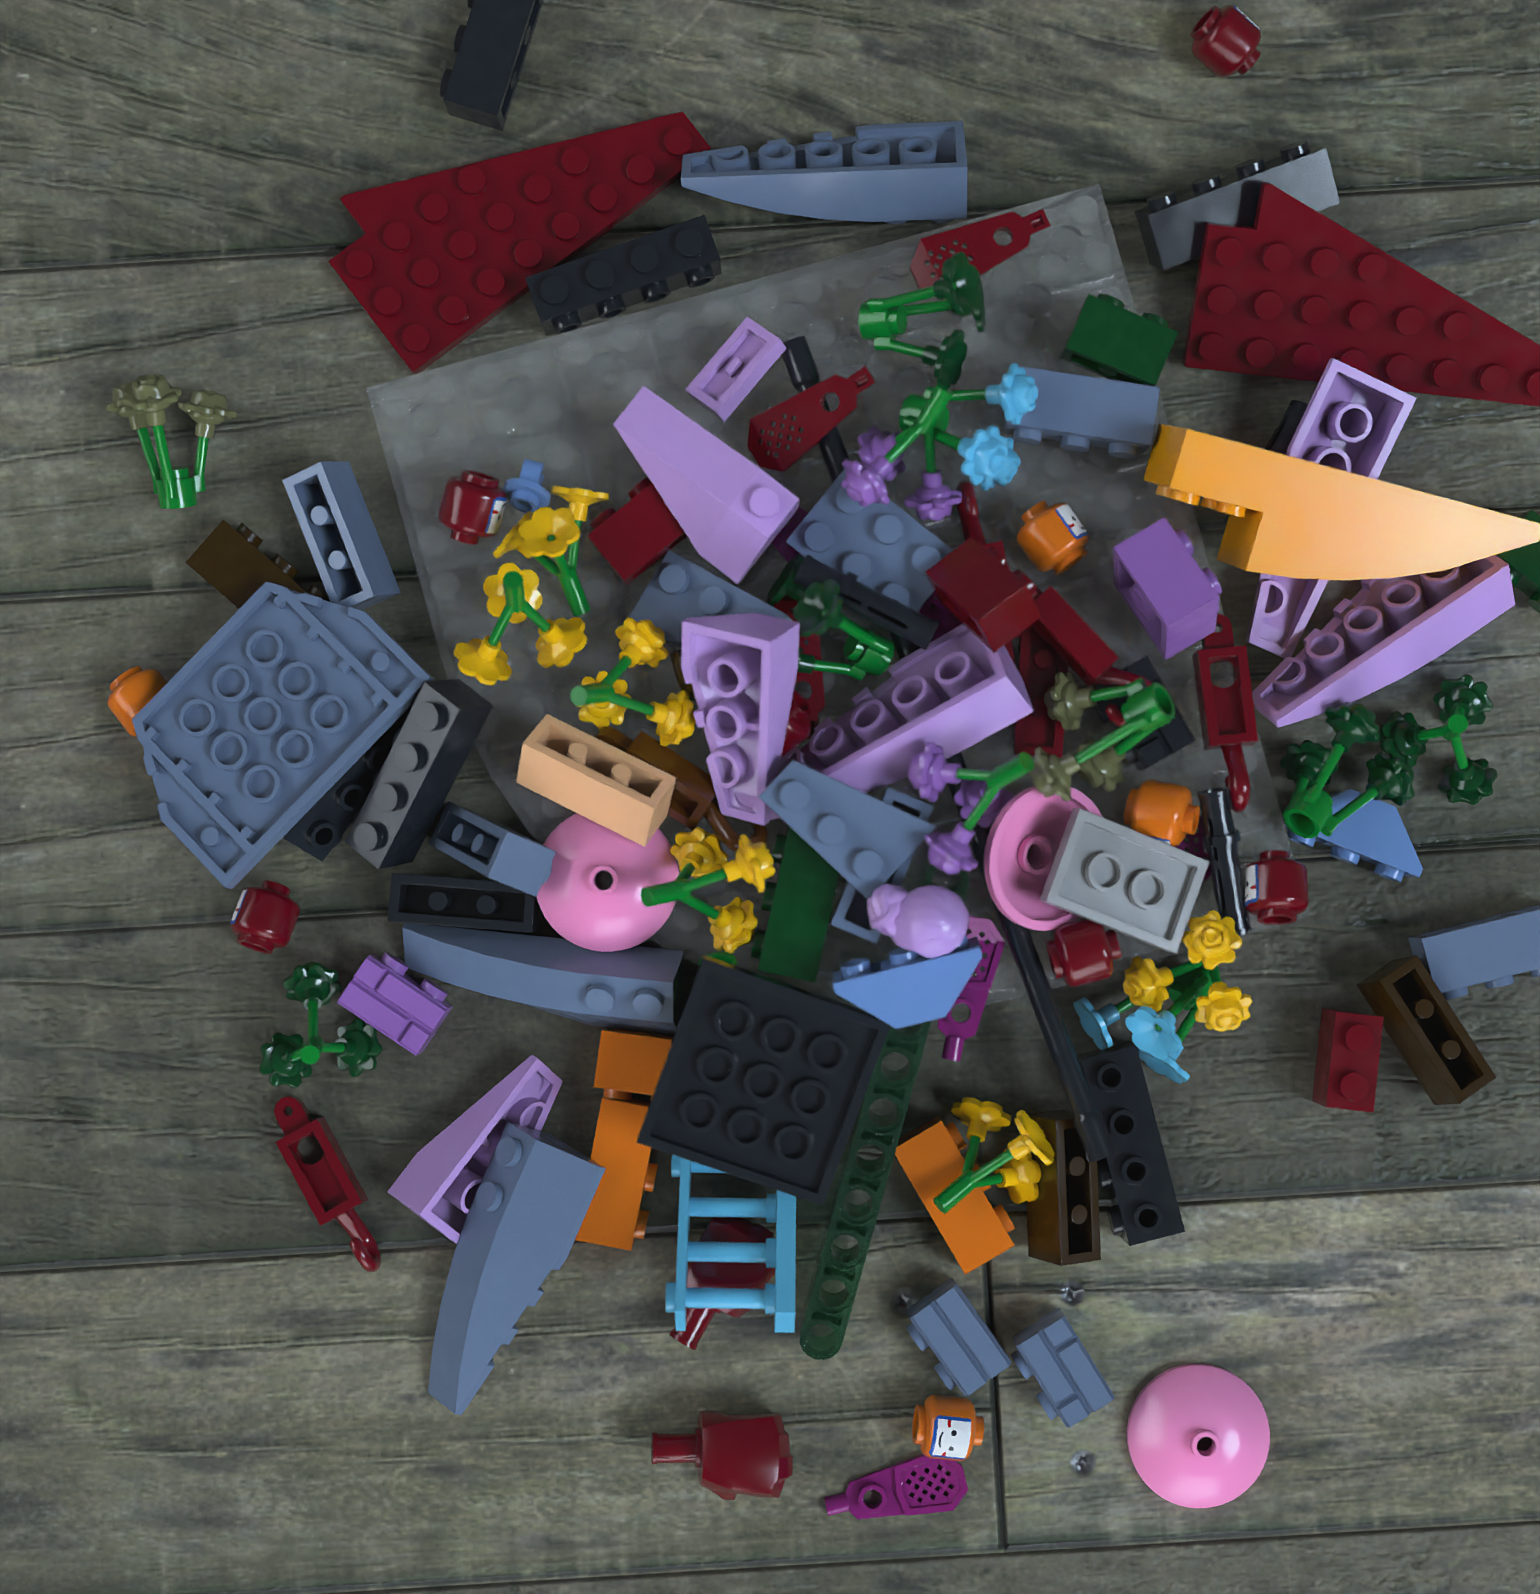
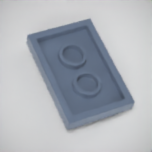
M844 469L787 539L786 543L803 557L809 554L814 559L845 575L849 571L858 575L857 581L919 612L935 593L925 571L953 550L891 500L887 505L872 503L867 507H863L857 501L852 500L846 493V488L841 486L842 481L846 477Z

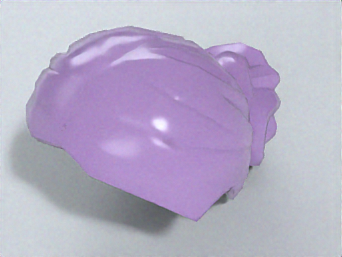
M883 884L875 889L873 895L867 900V913L871 928L891 936L896 946L914 951L927 958H935L952 952L962 943L968 928L969 913L963 900L958 894L943 886L925 885L907 891L901 886Z

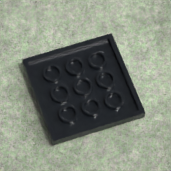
M703 955L640 1127L637 1143L823 1206L891 1025L859 1008Z

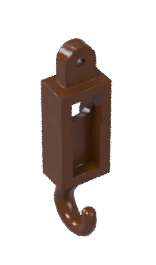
M603 727L594 736L595 738L676 777L667 815L691 830L696 828L704 817L724 845L735 852L739 849L740 835L732 829L726 817L720 812L710 774L670 748L660 745L659 741L642 730L634 741L612 727ZM748 822L751 824L754 832L753 836L749 837L751 843L764 842L766 844L768 837L766 825Z

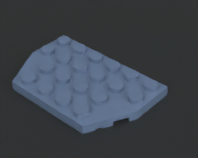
M266 581L132 719L137 739L144 747L143 760L147 773L153 778L160 804L157 805L161 821L225 888L233 889L412 705L413 698L422 689L424 683L435 681V679L365 611L345 607L323 600L320 597L299 593L287 587Z

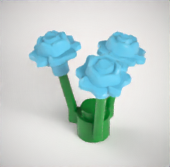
M1011 363L1008 373L1003 375L1000 385H988L986 389L951 390L954 394L950 401L986 400L987 404L990 405L1000 404L1004 410L1006 421H1011L1013 425H1019L1022 416L1035 409L1038 388L1035 385V379L1032 376H1026L1023 367H1019L1017 363ZM928 386L923 396L910 394L906 397L899 413V426L901 430H905L916 421L931 395L933 387ZM945 408L934 427V439L958 451V454L965 459L961 465V472L969 475L972 484L976 486L981 484V490L987 491L989 488L993 489L996 484L1005 487L1007 483H1010L1021 464L1018 454L1013 451V439L1001 436L998 427L995 425H990L986 430H976L973 439L969 437L961 439L945 432L950 418L949 410Z

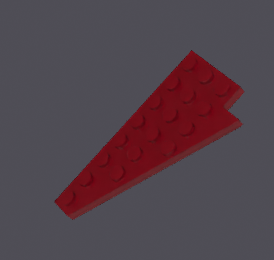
M682 111L346 194L340 198V201L365 234L328 262L408 368L417 376L529 292L525 277L569 262L681 177L684 154L709 151L711 147Z
M1262 181L1254 227L1206 222L1182 361L1184 367L1319 382L1330 358H1334L1404 392L1540 407V345L1270 182Z

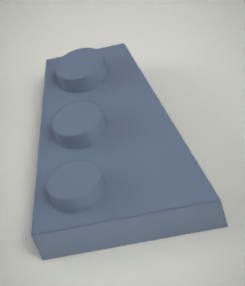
M670 550L629 616L636 621L643 619L651 620L655 626L660 627L664 631L665 644L682 647V621L686 618L759 613L792 621L787 614Z
M791 760L758 796L866 899L871 897L874 890L883 885L925 840L926 834H930L936 828V826L794 760Z

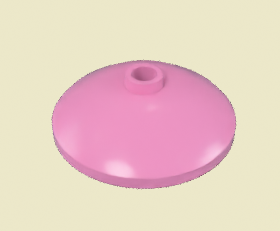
M1035 786L1027 788L1014 796L1003 807L991 827L984 853L986 884L997 908L1004 916L1017 925L1033 930L1049 931L1055 930L1066 923L1074 922L1079 918L1077 915L1039 901L1073 808H1081L1102 817L1096 805L1085 794L1071 787V800L1068 802L1056 794L1046 798ZM1030 848V853H1029V856L1027 857V852H1028V849Z
M576 813L560 823L543 845L556 851V854L552 860L551 874L548 880L541 885L536 897L541 911L549 924L571 943L585 949L600 952L629 949L653 936L672 913L676 901L646 907L640 898L642 888L675 881L680 874L678 861L670 852L672 845L659 828L644 847ZM602 870L608 871L613 877V884L609 889H601L595 882L596 875Z
M1189 1363L1172 1367L1160 1373L1149 1381L1138 1394L1132 1405L1127 1422L1128 1451L1141 1479L1157 1495L1183 1507L1210 1508L1234 1500L1255 1482L1268 1456L1270 1429L1262 1403L1254 1391L1241 1378L1215 1365ZM1201 1438H1212V1445L1208 1450H1197V1443Z

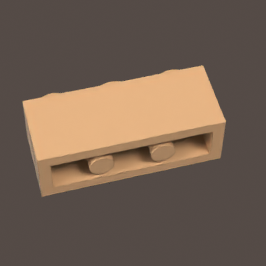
M546 714L522 745L516 783L645 847L667 817L676 777Z

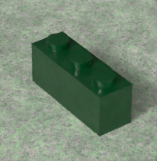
M789 826L787 835L777 834L772 858L774 863L781 865L777 883L769 881L766 883L761 910L769 911L770 915L766 931L756 929L750 957L760 959L759 971L816 983L839 872Z

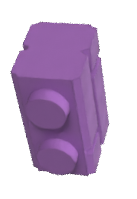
M385 952L382 957L377 954H371L364 960L337 1003L417 1056L425 1050L453 1005L444 1000L448 992L427 978H424L420 984L405 974L409 966L388 952Z

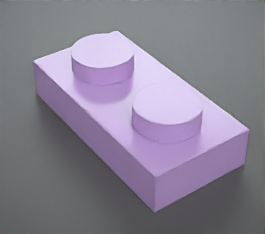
M746 317L688 385L685 391L694 401L725 422L787 348L780 338L749 317Z

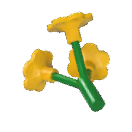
M552 486L551 494L564 498L569 503V509L559 508L554 511L549 507H542L535 510L534 513L531 511L526 512L518 524L505 536L492 555L498 559L503 554L517 549L527 559H530L532 556L558 578L573 616H579L591 609L576 573L582 522L587 521L588 506L595 502L609 500V493ZM569 545L568 556L566 560L564 553L567 549V546Z
M507 562L499 567L497 574L488 576L483 582V590L489 597L486 603L487 610L491 615L499 617L491 635L485 636L483 640L473 638L469 643H458L453 653L459 659L457 667L463 674L475 676L482 684L494 685L497 680H508L512 674V669L507 664L508 656L500 649L502 646L500 638L509 621L518 624L528 617L539 627L538 634L540 636L536 641L535 647L539 651L537 662L544 668H549L552 665L561 668L572 661L574 653L581 651L587 643V636L583 633L586 625L579 617H573L569 620L563 617L555 621L551 619L545 620L536 611L542 605L543 600L541 593L537 590L539 585L537 573L531 569L520 570L516 564Z
M965 1097L962 1098L961 1103H953L951 1112L960 1118L961 1123L968 1126L966 1137L970 1141L962 1174L933 1198L934 1204L942 1213L946 1214L975 1188L994 1184L1000 1188L1005 1187L1008 1189L1011 1200L1016 1204H1021L1025 1201H1035L1038 1198L1039 1187L1037 1183L1041 1179V1169L1039 1164L1032 1160L1031 1151L1046 1165L1054 1162L1055 1152L1046 1140L1041 1127L1037 1122L1031 1120L1024 1110L1018 1111L1014 1119L1020 1131V1136L1007 1144L1008 1149H1005L1003 1153L973 1172L979 1143L985 1141L987 1131H1000L1001 1127L1010 1125L1012 1118L1009 1114L1002 1112V1107L994 1102H981L976 1098Z

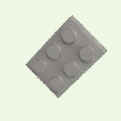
M1073 808L1039 901L1166 952L1177 954L1209 861L1081 808Z

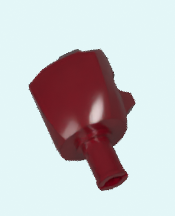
M713 1217L698 1242L766 1243V1238H774V1234L760 1224H753L741 1217ZM688 1262L687 1287L765 1289V1284L775 1275V1268H766V1263ZM686 1308V1331H676V1327H674L669 1335L683 1345L696 1350L698 1342L716 1312L719 1314L724 1312L738 1318L752 1309Z
M699 1411L698 1428H695L694 1433L657 1434V1432H652L651 1436L652 1464L694 1463L695 1468H698L699 1484L724 1500H735L737 1494L763 1498H779L785 1480L792 1476L793 1459L790 1454L789 1434L785 1431L782 1416L779 1413L726 1415L724 1411Z

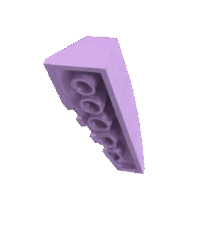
M1330 358L1288 446L1286 455L1377 480L1416 401V397L1343 362ZM1260 573L1246 641L1280 657H1291L1328 580L1290 578Z
M1493 555L1444 571L1395 578L1363 579L1361 581L1362 589L1351 600L1344 598L1333 609V619L1322 630L1315 628L1303 640L1305 647L1294 658L1286 657L1252 692L1254 708L1279 728L1323 714L1328 707L1338 708L1346 702L1350 703L1405 677L1441 656L1515 605L1509 564Z
M962 624L930 642L926 651L920 648L900 659L888 669L892 675L889 679L872 692L865 687L852 698L856 705L835 722L828 717L815 727V733L801 749L794 747L781 757L778 774L791 760H794L856 790L868 793L909 777L908 771L912 766L910 760L913 755L924 751L927 742H934L936 746H942L944 757L948 759L1034 711L1023 679L1005 646L993 653ZM771 810L769 820L780 818L773 810Z

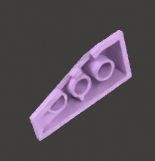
M645 386L640 389L613 423L615 429L664 500V503L686 533L697 553L738 585L796 512L799 498L758 466Z
M759 613L693 617L682 621L681 669L685 684H692L698 709L693 713L697 728H704L710 750V755L706 761L720 812L723 815L763 826L769 822L771 809L758 796L774 780L779 771L798 670L800 627L798 622Z
M531 1055L417 1152L388 1190V1193L457 1245L469 1209L507 1122L541 1131L563 1081L537 1057Z

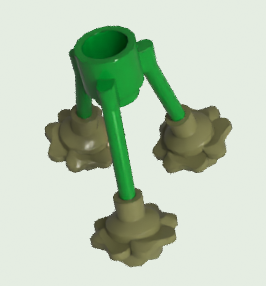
M149 374L138 376L136 380L114 387L112 390L113 403L105 406L108 413L117 412L119 416L128 418L132 431H137L152 477L154 494H158L159 508L177 509L196 506L198 504L196 492L206 491L204 473L209 438H214L215 425L221 424L225 419L237 418V412L227 408L225 395L205 389L201 391L193 390L190 401L186 403L178 402V408L186 413L189 412L190 418L196 421L194 435L198 436L194 473L189 475L187 466H171L163 426L167 422L165 409L170 404L179 400L178 397L182 395V389L172 387L163 375ZM150 426L153 428L160 467L147 429Z
M1070 672L1056 673L1054 685L1048 687L1044 695V704L1048 708V716L1053 720L1061 721L1064 730L1079 729L1084 708L1096 706L1097 701L1129 696L1127 702L1121 707L1126 724L1098 741L1094 738H1089L1085 745H1080L1076 748L1077 754L1071 751L1062 758H1059L1056 755L1046 753L1041 747L1036 748L1034 769L1028 773L1032 778L1034 786L1046 798L1056 794L1068 802L1071 800V775L1078 771L1081 779L1088 782L1092 788L1102 786L1108 792L1113 791L1116 785L1125 781L1124 775L1120 771L1123 768L1121 761L1126 757L1125 752L1157 728L1170 723L1175 717L1174 704L1167 690L1159 683L1147 686L1143 678H1139L1127 685L1095 690L1093 687L1081 689L1075 683Z

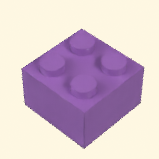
M1165 517L1113 547V585L1164 660H1167L1215 632L1217 613L1219 611V594L1222 590L1213 572L1208 567L1201 570L1192 557L1194 548L1185 532L1180 528L1174 531Z

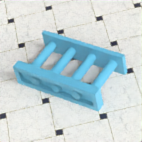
M672 1155L671 1177H680L676 1282H666L665 1310L666 1312L675 1313L676 1331H686V1308L765 1309V1314H775V1332L794 1333L796 1196L776 1190V1194L767 1193V1198L691 1197V1173L725 1172ZM690 1217L766 1218V1223H776V1238H766V1243L689 1242ZM688 1262L766 1263V1268H775V1284H765V1289L687 1287Z

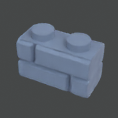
M953 1277L942 1283L929 1295L920 1299L907 1310L909 1319L912 1322L906 1327L908 1333L921 1351L928 1347L932 1349L940 1361L934 1368L949 1390L958 1386L965 1397L969 1396L1012 1363L1007 1352Z
M1060 1308L1054 1309L1038 1319L1036 1323L1027 1326L1012 1337L1018 1350L1010 1355L1025 1380L1034 1375L1043 1391L1038 1393L1036 1397L1050 1420L1059 1416L1066 1428L1072 1427L1089 1416L1091 1412L1099 1410L1114 1400V1394Z

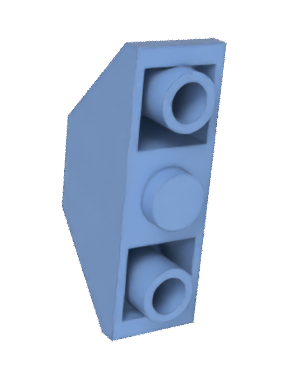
M1347 789L1330 794L1333 801V814L1362 793L1353 789ZM1372 799L1338 824L1331 836H1325L1321 832L1314 838L1298 836L1287 827L1282 816L1278 817L1275 825L1288 830L1286 838L1293 842L1313 848L1316 841L1332 848L1330 856L1353 865H1357L1359 859L1376 865L1375 874L1401 883L1403 876L1420 877L1423 870L1396 806L1381 800Z
M965 934L962 943L952 952L935 958H927L914 951L898 948L889 953V959L870 963L869 958L847 961L840 965V971L833 972L834 991L837 995L896 1029L946 1017L982 959L979 941L977 937L967 939Z

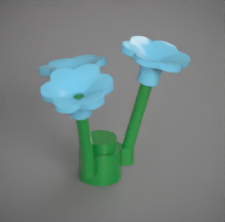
M1202 967L1174 978L1173 983L1168 985L1171 987L1168 990L1169 997L1174 1003L1167 1010H1161L1157 1014L1150 1007L1140 1006L1135 1013L1129 1014L1125 1020L1127 1028L1133 1033L1132 1041L1138 1047L1140 1059L1156 1073L1165 1075L1168 1079L1178 1084H1181L1182 1081L1187 1082L1190 1078L1189 1074L1176 1063V1060L1184 1049L1182 1042L1196 1021L1194 1018V1014L1198 1009L1196 999L1200 996H1208L1209 987L1212 985L1209 970ZM1085 997L1075 1001L1073 1004L1075 1011L1080 1017V1023L1084 1031L1093 1038L1097 1047L1102 1051L1113 1045L1111 1036L1107 1031V1026L1119 1020V1014L1135 1006L1130 1002L1129 997L1115 1005L1109 1003L1099 1010H1095ZM1182 1009L1190 1010L1175 1033V1017Z

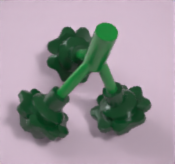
M1464 674L1456 680H1443L1440 686L1442 691L1434 695L1433 700L1440 710L1439 718L1445 722L1443 726L1426 729L1417 724L1412 713H1404L1402 715L1400 712L1395 711L1390 714L1388 722L1380 726L1379 744L1381 750L1390 758H1402L1405 764L1414 767L1417 758L1426 752L1425 744L1429 739L1443 736L1446 740H1450L1456 761L1454 765H1447L1443 768L1444 777L1438 784V788L1441 793H1447V799L1451 803L1466 802L1475 805L1483 797L1493 794L1492 783L1498 775L1494 768H1489V763L1486 759L1471 760L1466 757L1460 735L1467 729L1468 725L1483 724L1486 720L1485 712H1490L1493 709V702L1487 696L1488 686L1485 682L1474 683L1471 675Z
M308 962L294 967L292 975L283 980V987L287 989V999L299 1001L308 1010V1038L303 1045V1037L299 1034L287 1036L282 1033H274L271 1036V1043L267 1042L260 1046L262 1061L259 1066V1072L262 1075H270L269 1083L272 1086L277 1087L285 1084L292 1088L299 1087L302 1083V1078H307L312 1074L311 1064L319 1060L321 1053H335L338 1069L342 1071L349 1070V1074L352 1077H359L364 1070L376 1068V1058L383 1050L382 1045L378 1041L377 1029L369 1024L366 1025L362 1019L356 1018L350 1025L340 1026L337 1030L339 1038L333 1042H324L322 1037L318 1036V1009L322 1005L329 1004L332 996L342 990L341 982L337 981L338 972L336 970H330L318 962Z

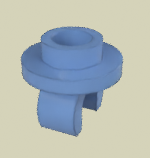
M525 459L520 477L505 481L502 490L507 494L509 504L514 509L524 513L528 511L534 513L539 508L548 507L551 495L542 486L544 481V475H542L544 463Z

